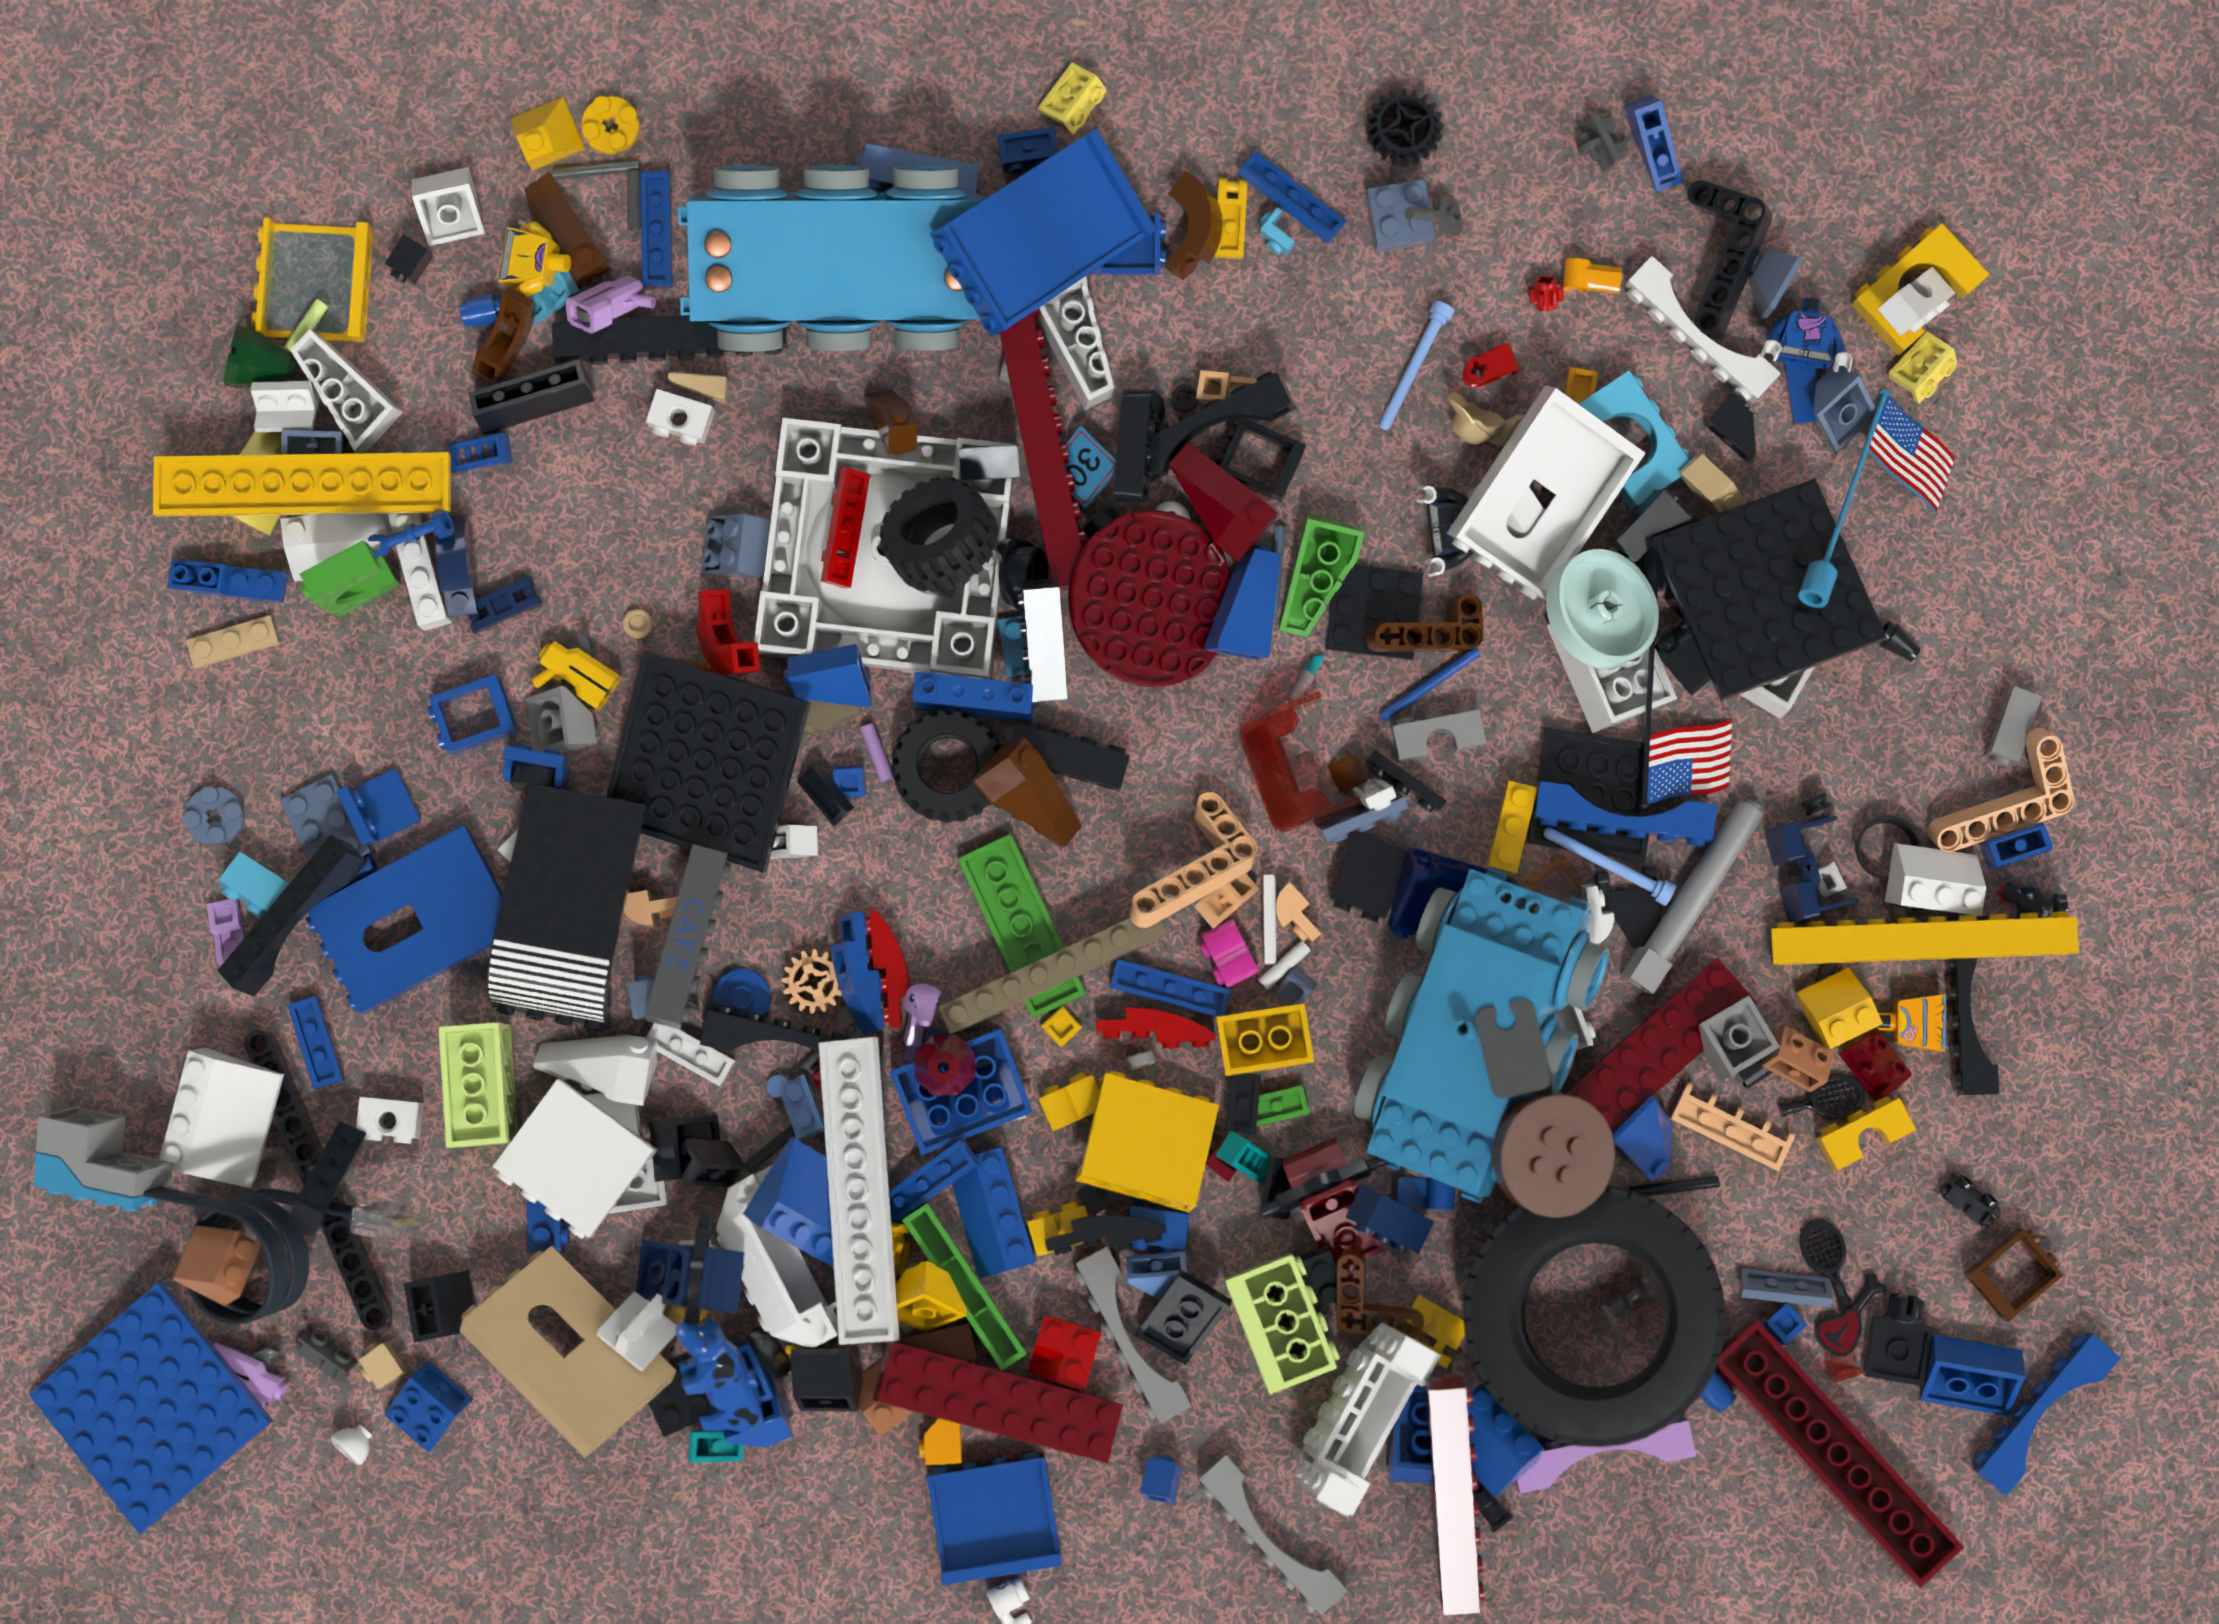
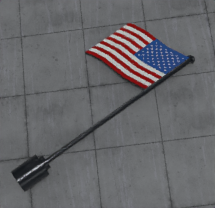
M1651 546L1642 555L1641 572L1649 581L1657 600L1658 591H1663L1665 586H1669V583L1653 546ZM1655 638L1649 647L1642 794L1641 804H1638L1639 809L1643 811L1649 809V804L1672 797L1707 795L1729 787L1732 718L1714 725L1678 727L1651 735Z

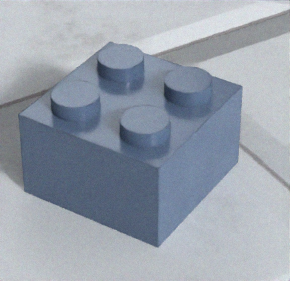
M1425 179L1368 188L1366 202L1375 253L1433 243L1435 237L1433 221L1408 219L1404 214L1408 207L1430 209Z

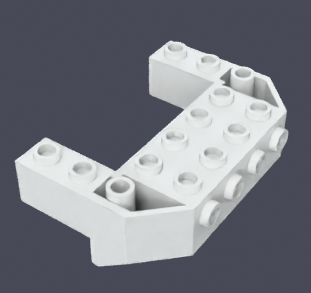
M771 1165L728 1188L716 1227L719 1234L716 1238L723 1250L745 1252L744 1269L741 1278L746 1286L744 1293L750 1304H755L760 1313L758 1320L764 1331H769L773 1337L808 1348H814L838 1335L836 1302L830 1305L827 1304L797 1247L760 1228L742 1214L773 1166Z
M1383 1322L1376 1327L1359 1345L1358 1349H1354L1347 1360L1348 1367L1345 1373L1340 1375L1334 1382L1332 1388L1334 1392L1330 1400L1324 1402L1318 1412L1319 1420L1314 1429L1310 1428L1307 1431L1303 1440L1305 1445L1302 1448L1298 1468L1295 1473V1482L1316 1500L1347 1517L1349 1514L1353 1516L1370 1485L1365 1480V1477L1416 1384L1422 1387L1425 1386L1426 1379L1430 1377L1441 1355Z

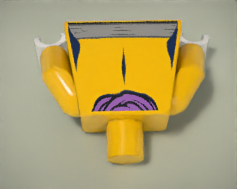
M519 220L520 230L507 227L498 282L507 288L511 287L530 297L542 291L544 287L552 286L555 282L556 271L568 272L571 267V258L569 255L559 254V245L552 241L551 234L539 223Z

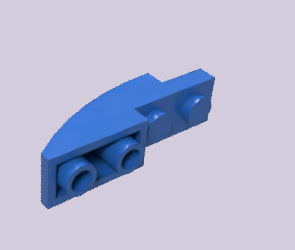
M172 559L167 588L257 602L284 603L289 574L278 571L230 567L225 564Z
M851 912L839 917L841 942L831 946L832 960L836 979L849 1012L864 1034H870L883 1029L884 1011L881 1008L880 996L882 983L879 979L878 970H868L869 953L866 950L865 936L867 925L864 921V913Z

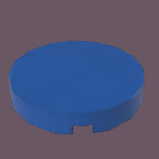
M745 968L733 969L722 975L713 990L714 1008H716L717 1004L727 1005L734 1008V1013L745 1015L746 1011L760 1013L764 1017L769 1011L772 1000L770 987L765 978L756 971Z

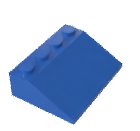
M1002 1028L965 1042L975 1052V1078L958 1095H932L915 1079V1061L889 1071L921 1155L1033 1113ZM941 1061L938 1064V1068L942 1072H947L949 1064L946 1061Z
M791 1136L742 1214L760 1228L834 1267L827 1157Z

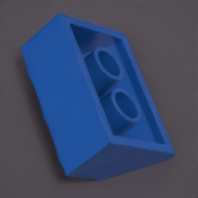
M1934 1334L1925 1385L1921 1387L1920 1401L2009 1416L2025 1379L2023 1350Z
M1480 1383L1471 1391L1472 1405H1467V1413L1473 1416L1474 1433L1469 1434V1443H1474L1476 1461L1471 1462V1471H1476L1477 1480L1496 1498L1539 1461L1544 1448L1520 1422L1514 1419L1497 1403L1486 1387Z

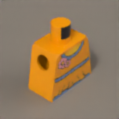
M1946 995L1892 1002V1013H1878L1883 1024L1875 1028L1879 1031H1892V1043L1933 1052L1946 1051Z

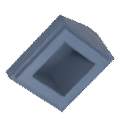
M1294 966L1273 993L1289 1006L1302 1004L1318 984Z

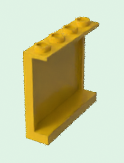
M1111 1071L1105 1073L1099 1080L1101 1087L1082 1165L1077 1171L1075 1181L1189 1213L1197 1204L1219 1105L1211 1103L1212 1100L1204 1096H1194L1193 1098L1183 1095V1091L1176 1088L1168 1087L1165 1090L1155 1087V1083L1148 1080L1127 1079L1125 1074Z

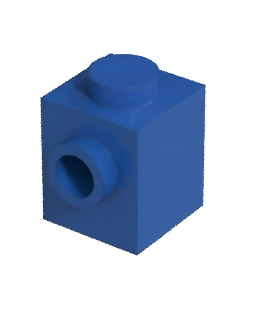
M1157 1455V1459L1147 1458L1140 1491L1146 1500L1175 1505L1182 1468L1175 1462L1174 1458L1164 1455Z

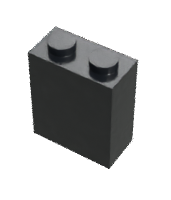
M1354 832L1329 900L1334 901L1333 907L1348 913L1351 908L1361 911V917L1371 922L1377 923L1379 918L1385 920L1410 852Z

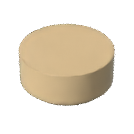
M634 609L625 615L623 628L630 637L642 639L651 633L653 620L646 611Z

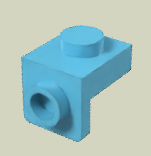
M1277 207L1273 213L1268 211L1259 223L1261 227L1259 236L1267 241L1265 246L1276 255L1282 253L1287 257L1294 248L1295 241L1275 226L1282 216V210Z

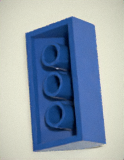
M1003 1147L975 1155L980 1164L954 1182L952 1187L980 1279L1036 1263V1258Z

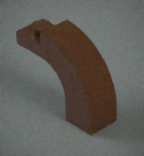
M1187 171L1183 173L1168 194L1185 209L1188 216V231L1181 245L1164 266L1182 280L1195 270L1200 258L1207 263L1211 262L1219 247L1223 230L1222 213L1215 195L1204 183Z

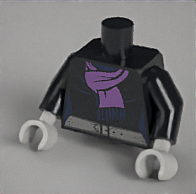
M1420 485L1417 489H1423L1425 497L1422 500L1417 499V502L1426 503L1433 554V558L1425 560L1424 564H1433L1434 571L1428 574L1429 577L1461 565L1474 554L1470 549L1465 553L1452 544L1454 538L1447 534L1469 498L1451 488Z

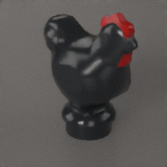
M2008 882L2007 885H2001L2000 890L1997 892L2001 902L2009 901L2016 905L2017 916L2015 919H2020V914L2038 913V918H2048L2051 916V912H2069L2066 894L2058 895V893H2055L2051 899H2048L2038 888L2021 887L2020 885H2013L2011 882Z

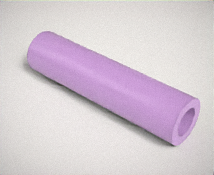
M874 723L862 726L860 730L880 782L883 783L888 779H893L891 767Z

